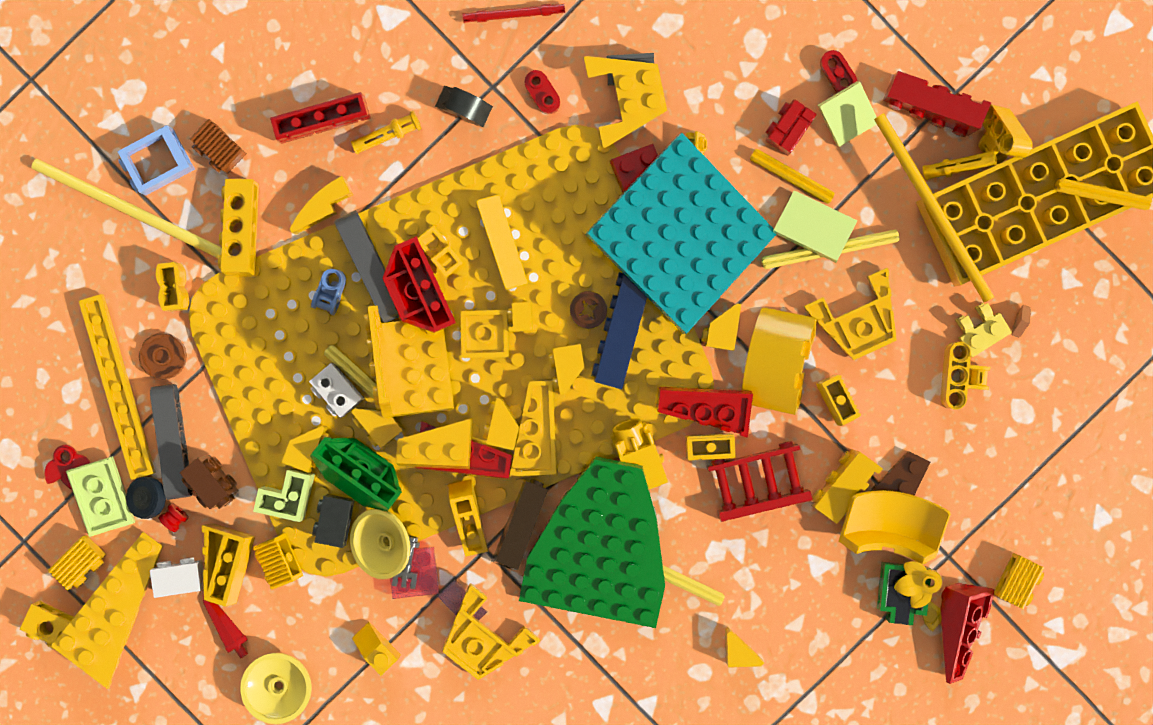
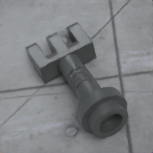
M409 536L410 556L408 563L401 573L393 577L392 586L397 587L398 578H402L401 587L406 588L408 579H412L410 589H416L418 572H411L414 548H419L420 542H418V537Z

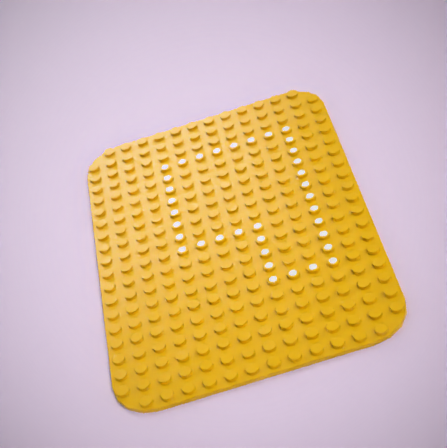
M576 124L558 128L358 213L385 269L395 245L416 236L418 237L432 225L437 228L463 261L461 266L447 277H444L424 251L456 321L455 324L444 328L454 409L396 416L405 430L383 448H380L378 445L374 447L367 438L369 433L364 427L360 429L352 420L354 415L351 411L344 417L333 416L326 408L328 403L323 397L319 399L312 392L311 387L313 385L309 382L330 363H333L324 355L325 350L330 345L335 346L374 381L370 376L368 368L373 353H368V335L365 329L364 314H368V306H375L335 224L256 257L255 276H227L220 272L201 284L191 300L188 316L192 336L257 489L266 486L282 490L287 470L297 469L281 463L289 441L320 426H327L326 433H329V438H356L394 465L402 493L388 511L402 522L409 536L418 537V541H421L456 526L449 501L448 484L471 479L480 515L515 501L525 481L537 480L544 484L543 488L585 471L595 457L606 459L618 457L610 435L614 434L613 428L622 422L630 419H640L642 423L645 422L648 430H650L653 441L684 429L695 422L659 413L657 411L659 387L714 389L711 366L694 326L687 334H683L648 298L646 299L623 388L618 389L594 382L595 377L591 376L594 363L599 364L601 354H597L600 340L605 341L607 332L603 331L606 318H611L613 309L609 307L612 296L618 294L619 286H616L618 273L622 271L585 234L623 194L610 164L611 159L621 156L615 145L611 144L603 148L600 133L593 127ZM495 195L500 196L529 283L508 291L505 290L476 203L477 200ZM329 269L340 270L346 276V284L341 295L339 307L334 316L330 315L329 311L321 308H311L312 299L319 286L322 274ZM332 273L329 276V283L332 286H336L339 282V277L337 274ZM585 291L598 293L607 304L605 320L599 326L591 329L578 326L570 315L572 300L575 296ZM526 298V302H531L533 331H508L509 357L461 358L460 311L508 310V308H512V299ZM583 301L584 310L579 315L588 314L592 319H595L593 310L598 305L589 306ZM398 317L390 322L401 321V319ZM508 322V327H513V322ZM581 344L584 369L565 395H560L559 391H555L553 384L556 475L510 476L509 474V479L416 469L415 467L398 466L396 464L397 440L420 433L421 421L439 428L471 419V440L512 455L511 471L515 449L510 450L486 444L487 439L483 438L486 424L490 425L492 416L488 415L491 401L496 402V398H502L520 426L529 381H551L553 377H557L556 367L551 368L549 354L553 353V348ZM343 372L365 398L353 409L377 410L374 398L370 397ZM313 468L310 473H315L305 519L297 522L270 515L269 517L277 536L286 533L302 570L308 574L324 577L343 574L359 567L352 554L350 545L352 526L359 515L374 508L364 507L357 501L354 502L347 543L343 548L314 543L316 536H312L315 522H319L320 513H317L319 499H323V496L326 494L345 498L351 497L328 482L318 468Z

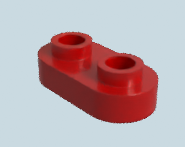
M830 50L822 56L820 67L837 93L847 88L840 84L842 79L848 82V86L857 82L855 73L842 53L837 50ZM828 60H833L836 64L835 67H830Z
M530 71L526 75L524 83L539 110L545 114L557 112L560 107V97L549 79L542 71ZM539 78L541 82L539 85H533L532 80ZM550 97L553 99V103L546 105L544 100Z

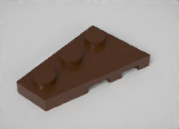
M908 451L881 481L871 488V491H894L915 496L931 462Z

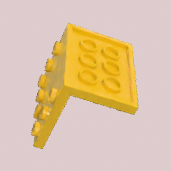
M368 306V314H364V322L368 335V353H373L374 362H369L371 377H376L377 386L372 387L376 409H381L383 418L454 409L444 329L433 333L402 321L381 323L378 306Z

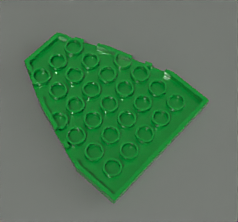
M595 457L586 471L582 472L578 477L577 482L564 494L544 531L538 537L535 546L529 552L519 601L656 628L665 590V576L657 514L642 465Z

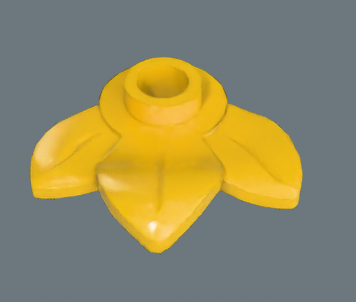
M910 561L904 563V570L907 575L896 582L894 589L904 596H911L910 603L912 608L923 607L931 601L932 594L941 588L942 578L937 571L927 570L920 562ZM933 579L935 583L930 586L925 581Z

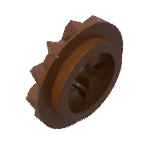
M582 292L575 296L571 302V318L582 328H595L605 320L607 304L603 297L596 292ZM583 301L589 306L598 305L593 310L595 319H592L588 314L579 315L584 310Z

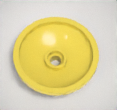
M379 509L365 511L357 517L351 529L350 545L352 554L359 567L365 573L377 579H389L401 573L406 567L410 556L409 536L402 522L391 512Z
M269 653L257 658L248 666L241 680L240 691L246 709L255 718L269 724H282L295 719L303 712L311 697L312 684L307 669L299 660L284 653ZM276 682H282L283 688H277Z

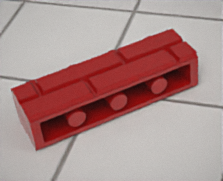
M362 92L270 117L275 138L281 144L311 136L314 132L318 134L357 123L358 120L371 119L366 99Z

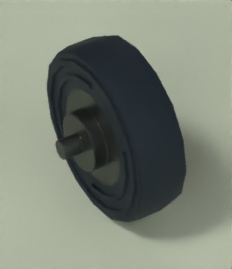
M141 477L130 484L127 489L126 503L129 511L135 517L141 519L154 518L163 510L166 497L163 485L157 479Z

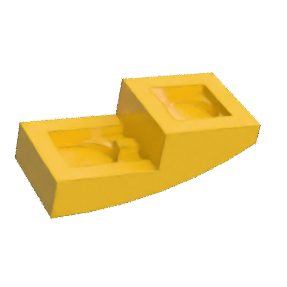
M434 225L417 237L422 249L444 277H447L463 264V261Z

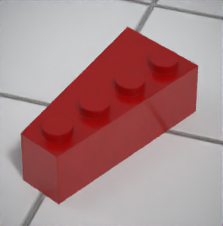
M897 71L893 75L883 99L890 108L895 110H901L902 108L909 111V115L914 118L931 120L932 125L939 128L948 127L953 130L952 133L961 137L969 136L981 129L992 102L983 100L982 104L974 102L971 99V95L966 93L951 94L949 88L942 85L930 87L927 80L901 71Z

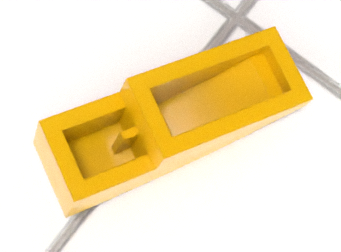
M343 176L327 184L305 204L290 227L291 233L297 235L337 214L333 205L353 196Z

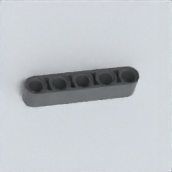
M355 210L334 220L375 306H378L379 315L383 322L387 323L398 318V312L382 280L386 269L357 211Z
M176 384L151 387L150 399L165 497L167 500L191 497L193 489L190 490L184 485L181 480L183 477L180 474L189 465L178 387Z

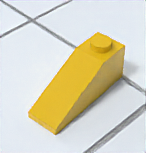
M472 480L448 484L449 501L465 557L488 552Z

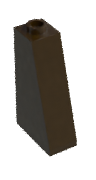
M531 479L530 482H523L491 562L511 570L519 569L548 489L543 488L544 484L534 479Z

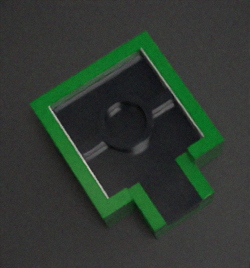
M881 562L877 609L887 612L886 620L894 624L913 625L914 614L927 616L928 604L920 608H912L910 603L911 596H904L894 589L896 582L907 575L904 570V564ZM931 579L925 581L927 585H930Z

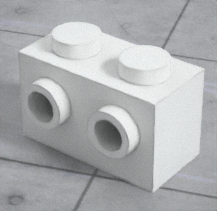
M330 363L309 381L313 385L311 387L312 392L319 399L321 397L324 398L328 403L326 408L333 416L344 417L365 399L334 363Z
M194 557L180 559L179 564H171V561L157 563V567L150 570L154 598L203 590L204 569L202 560L195 561Z

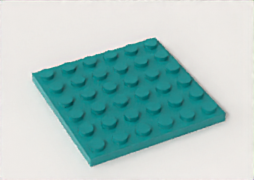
M680 133L585 235L683 334H687L777 234L773 232L774 228L683 133Z

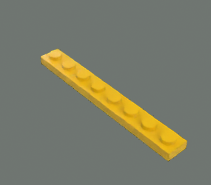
M103 294L79 300L130 479L133 480L154 474L156 471Z

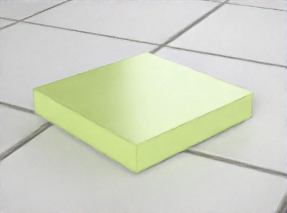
M858 81L817 105L836 145L839 147L877 125L874 121L876 114L861 83Z

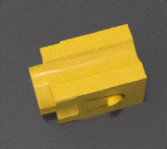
M630 419L616 425L613 428L614 434L610 436L619 461L642 465L649 490L668 483L662 465L664 463V456L662 453L658 454L646 423H642L640 419Z

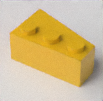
M853 449L850 452L846 451L839 459L840 466L836 471L832 470L825 479L827 483L822 490L819 488L812 496L813 503L811 506L836 524L847 513L852 496L860 493L862 489L865 491L869 486L867 482L874 472L879 474L883 470L882 467L863 453Z
M214 523L202 525V532H204V547H202L203 555H205V569L203 570L204 600L225 607L236 604L255 536Z

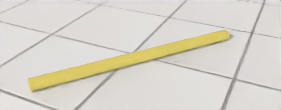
M35 159L32 163V169L216 258L221 255L222 247L44 161Z

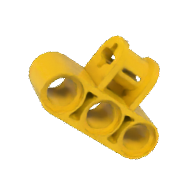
M991 104L983 122L986 132L978 143L980 150L985 153L994 150L997 164L1003 162L1008 155L1020 158L1027 157L1032 150V141L1009 108Z
M952 342L946 346L944 351L940 400L942 405L948 409L958 410L963 408L967 402L968 389L989 390L987 375L991 367L970 365L971 349L964 342ZM956 346H959L962 350V355L958 359L953 355V350ZM955 369L960 373V379L957 382L951 379V373ZM952 393H956L958 396V402L955 405H951L949 402V396Z

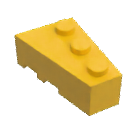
M471 419L398 439L396 464L406 467L470 469Z

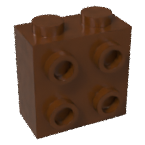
M210 455L198 457L180 472L183 477L181 480L188 489H193L198 495L197 500L204 508L213 509L218 507L220 509L235 500L234 494L239 490L236 488L237 483L234 478L222 471L220 461Z

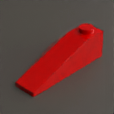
M956 583L945 586L942 592L941 622L946 682L949 684L964 678L973 655V651L970 648L976 638H980L981 631L978 628L982 618H987L989 615L995 589Z

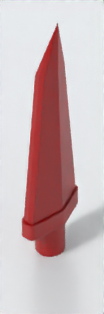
M203 589V604L225 646V650L227 653L235 650L239 658H243L248 654L242 645L248 640L247 637L218 604L204 600Z

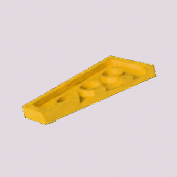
M553 380L529 381L510 476L556 475Z

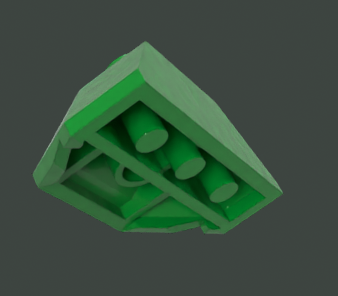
M324 437L310 455L328 482L364 507L388 511L402 493L394 465L356 438L331 439Z

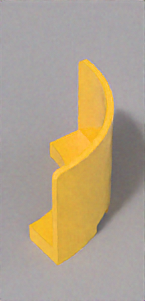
M770 308L761 309L750 342L742 391H752L753 393L752 406L796 415L802 400L805 373L802 372L804 361L809 358L816 336L817 318Z
M894 491L858 493L851 498L838 542L855 554L864 551L882 550V547L893 548L894 553L925 564L936 558L951 513L936 503L906 493Z

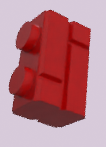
M793 99L790 104L785 102L778 113L781 115V118L777 123L772 121L765 132L768 135L765 141L786 156L791 154L817 115L796 99Z

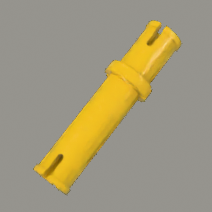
M992 150L954 160L947 158L943 159V162L923 165L925 180L941 176L948 178L952 177L955 173L992 165L995 166L997 165L996 154Z

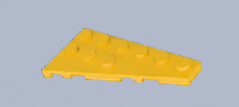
M142 532L51 645L52 648L106 689L110 688L111 680L120 662L124 646L128 641L142 598L145 596L151 577L150 570L156 567L163 548L160 543L145 532Z

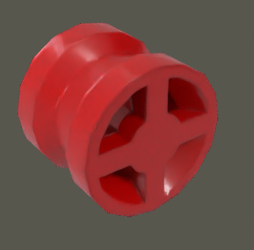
M170 503L166 513H162L158 519L167 529L177 532L179 525L182 522H186L189 516L179 506Z

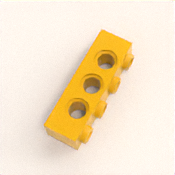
M225 179V186H222L221 189L224 209L220 211L223 232L219 234V244L222 246V252L218 256V267L227 276H255L259 184L253 179ZM238 200H243L242 207L235 209V203ZM241 222V230L234 233L233 228L235 224ZM240 245V253L236 256H233V248Z
M37 601L31 604L19 630L26 632L25 635L31 639H40L47 642L46 645L52 648L51 645L72 621L74 616L42 601ZM47 622L53 625V632L47 630Z

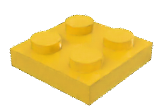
M508 310L460 311L461 358L509 357Z

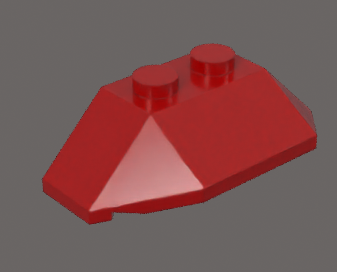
M417 236L395 245L382 280L401 321L433 333L455 324L456 321Z

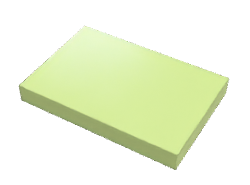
M793 191L773 232L837 263L858 220L797 191Z
M113 456L66 471L89 537L136 522L133 514L127 507L126 492Z

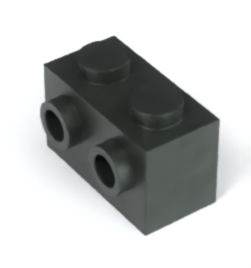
M326 494L323 496V499H319L317 513H320L319 522H315L312 536H316L314 543L339 548L346 546L354 499Z

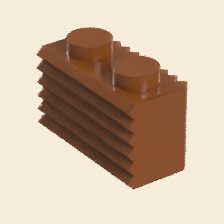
M210 119L190 138L194 143L192 148L201 156L206 154L211 159L209 164L217 172L222 170L228 174L247 154Z

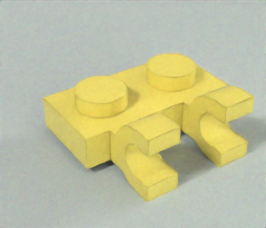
M981 303L975 307L983 322L974 328L968 315H962L955 320L964 333L958 338L960 342L969 345L972 358L1012 333L1001 313L993 315V311L988 303Z

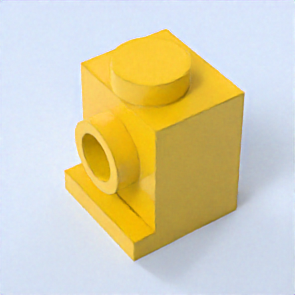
M526 298L512 299V308H508V322H513V327H508L509 332L533 331L531 302H526Z

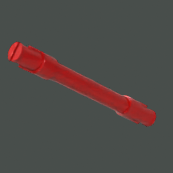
M542 4L541 6L462 13L463 23L487 22L488 20L539 15L551 16V14L565 13V4Z

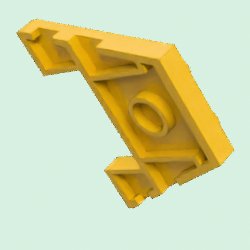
M591 56L583 57L588 78L609 73L613 75L622 122L598 127L603 148L608 147L667 111L658 64Z
M888 268L867 276L876 300L834 319L824 297L803 306L811 317L817 318L816 322L852 360H856L897 341Z
M470 583L442 651L473 677L480 680L504 665V662L514 656H519L525 649L532 645L535 646L541 640L526 626H523L512 640L507 643L476 619L473 615L487 600V595Z

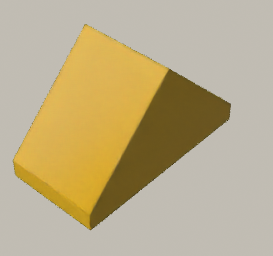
M729 627L726 628L725 648L728 668L762 667L764 664L762 658Z

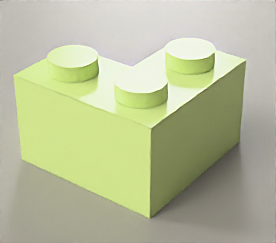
M292 468L286 472L282 490L266 486L258 488L253 512L301 522L306 516L315 473Z

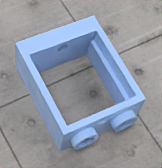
M168 125L117 151L121 157L118 159L121 167L125 172L128 171L132 178L129 180L135 192L143 195H148L195 170L175 130ZM164 138L178 166L144 184L130 155Z

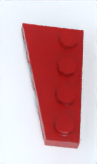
M659 387L657 411L680 419L696 421L701 425L717 427L722 431L738 433L740 436L748 438L753 393L752 391Z
M421 421L420 433L436 429L437 427ZM471 440L470 469L415 468L509 479L512 455Z

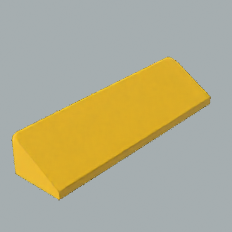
M495 195L477 200L476 203L505 290L508 291L529 284L500 196Z

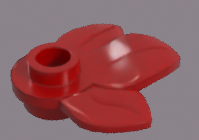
M61 445L55 449L53 460L46 464V483L51 484L61 479L72 490L66 471L89 464L90 461L86 456L77 454L74 447ZM64 452L70 455L67 461L62 457Z

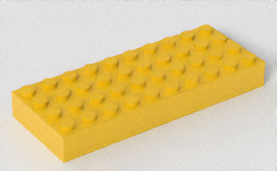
M1137 101L1033 148L1025 158L1013 157L940 190L933 195L980 274L983 276L1132 208L1058 192L1056 187L1059 179H1069L1147 196L1152 199L1153 134ZM922 199L917 201V207L953 286H960L969 282V277Z

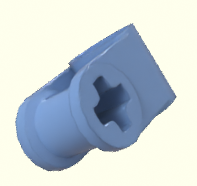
M329 269L322 274L319 286L312 299L311 308L315 309L318 307L329 311L330 315H335L346 284V276L342 271ZM332 273L337 274L339 277V282L336 286H332L329 283V276Z

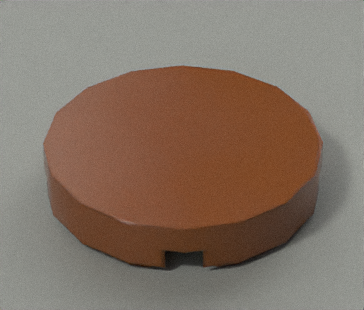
M159 333L150 336L143 342L141 351H139V361L142 369L146 374L157 379L173 378L186 365V348L180 339L171 334Z

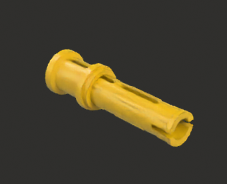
M414 110L410 111L409 115L398 120L396 118L390 121L391 124L352 140L351 144L355 153L359 154L395 137L402 139L405 134L416 129L418 131L422 130ZM412 122V124L402 127V125ZM381 134L384 135V136H382V137H380V138H378V139H376V140H373V141H371V142H369V143H366V141H368V140H370V139H372V138H374V137H377V136H379V135H381Z

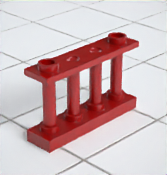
M792 441L780 443L777 449L727 461L725 459L711 460V464L706 465L709 472L716 471L723 500L722 510L717 511L719 520L724 522L813 500L811 491L808 489L804 490V487L800 485L793 451L801 450L800 445H793ZM784 454L792 488L790 493L784 495L778 492L770 457ZM761 459L769 492L767 499L758 500V497H755L747 462ZM735 465L739 467L746 496L745 504L738 506L732 502L724 469Z

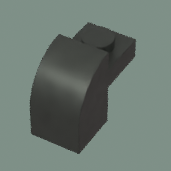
M445 85L435 107L442 111L457 115L466 122L480 127H484L493 107L467 91Z

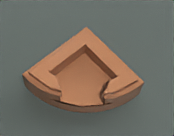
M1024 304L1021 306L1013 325L1012 336L1021 337L1029 326L1031 307Z

